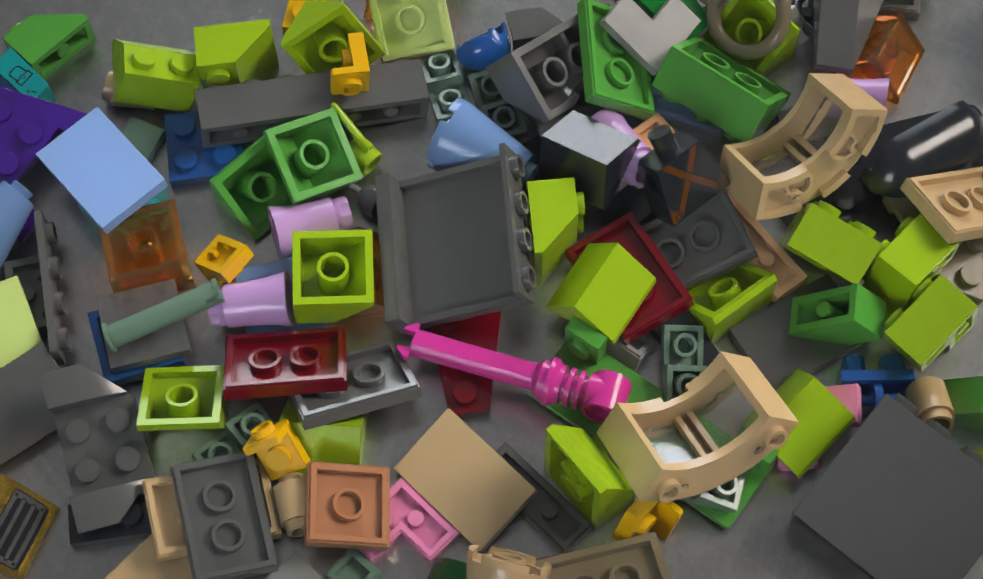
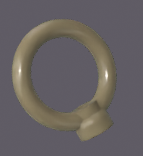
M699 0L707 6V26L713 41L723 52L737 59L755 60L770 54L783 42L790 28L792 16L790 0H773L776 7V20L772 31L763 41L757 44L743 45L732 40L722 24L721 12L730 0Z

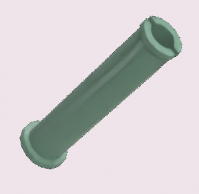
M214 278L210 282L108 325L104 322L101 324V328L111 351L117 353L120 346L226 301L217 280Z

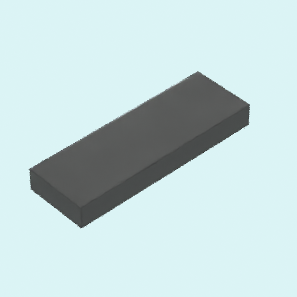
M505 442L496 450L503 459L538 490V493L519 514L560 553L570 552L593 530L592 522L509 444Z

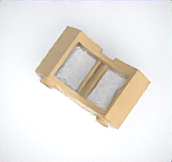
M809 73L798 101L777 125L754 139L742 143L723 145L719 167L730 181L725 190L755 220L774 219L803 210V204L819 195L823 198L827 197L851 176L847 172L854 166L862 154L867 157L884 125L888 109L844 74Z
M721 351L702 373L685 385V393L667 402H663L661 397L644 402H617L596 434L640 501L669 503L712 490L746 472L773 450L780 448L786 443L788 435L799 421L750 357Z

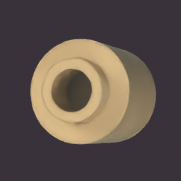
M921 376L915 379L905 391L906 399L918 408L914 415L926 424L933 419L950 432L954 427L955 411L944 381L933 376Z
M302 473L286 474L280 477L279 483L272 488L280 526L286 530L288 537L304 536L306 477H303Z

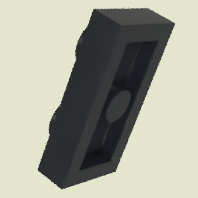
M144 494L138 495L119 524L81 534L77 532L71 504L68 505L69 538L73 549L145 539L152 534Z

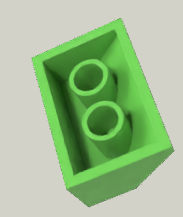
M698 36L671 46L651 84L661 91L660 95L665 100L673 104L681 103L692 110L691 114L694 118L705 124L713 123L724 130V136L735 143H742L762 135L791 96V93Z

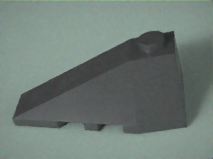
M614 0L598 1L611 7L615 5ZM578 14L485 67L504 101L544 123L552 120L576 104L581 97L579 94L584 88Z
M814 0V69L852 75L884 0Z

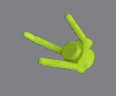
M332 102L330 108H335L339 120L346 127L343 130L352 139L349 144L363 177H365L379 164L383 154L362 135L338 104Z

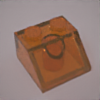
M175 199L142 206L108 234H105L99 227L109 281L114 293L173 278L177 284L178 292L196 288Z

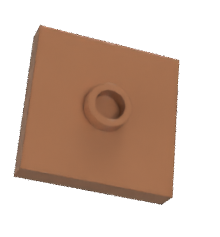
M308 461L305 481L304 546L387 551L390 547V467Z

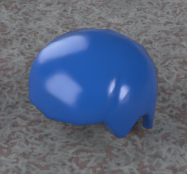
M502 22L497 28H490L487 33L464 42L461 46L457 45V59L463 67L468 69L486 70V66L511 52V39L506 23Z

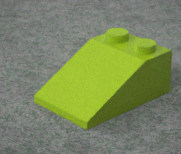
M552 424L545 431L544 471L572 505L592 522L593 530L597 532L634 503L635 492L620 469L608 458L609 452L597 436L591 438L583 428Z

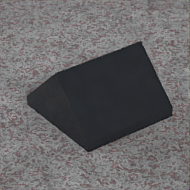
M573 110L541 135L539 180L574 177L576 192L583 191L584 201L606 211L641 140Z

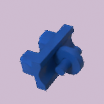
M860 354L845 355L842 359L836 385L858 383L861 387V407H870V412L874 410L886 393L892 398L897 393L906 398V388L915 381L914 369H906L901 354H885L880 356L878 362L879 369L866 370L864 357Z

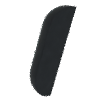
M964 100L951 104L885 143L880 148L885 154L876 162L873 168L864 167L858 181L876 194L890 198H905L907 196L900 187L906 178L959 170L983 154V114L975 105H968Z

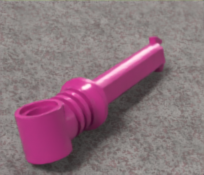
M419 323L404 327L405 334L414 336L410 348L398 344L396 347L397 352L405 361H408L409 356L530 390L535 399L541 400V406L558 405L560 401H562V406L566 408L571 403L573 410H578L579 406H581L582 414L587 419L600 425L603 424L617 402L627 403L632 389L630 380L615 371L598 370L588 377V371L582 370L581 374H578V368L573 367L569 371V366L564 365L561 358L554 357L552 361L544 360L538 364L420 330L421 324Z

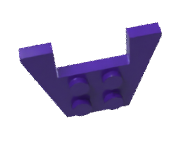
M0 86V182L4 180L11 185L14 180H17L21 183L38 161L36 153L53 141L60 131H66L87 115V113ZM32 209L16 239L22 245L25 244L35 231L34 211L36 210Z

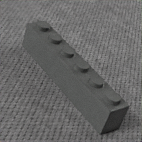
M398 59L386 64H369V91L360 92L353 96L331 94V69L299 76L287 74L277 79L263 81L251 79L241 84L226 86L209 85L203 89L194 90L196 114L203 149L257 141L264 135L263 132L265 130L330 109L332 102L338 104L356 127L427 117L430 97L421 59Z

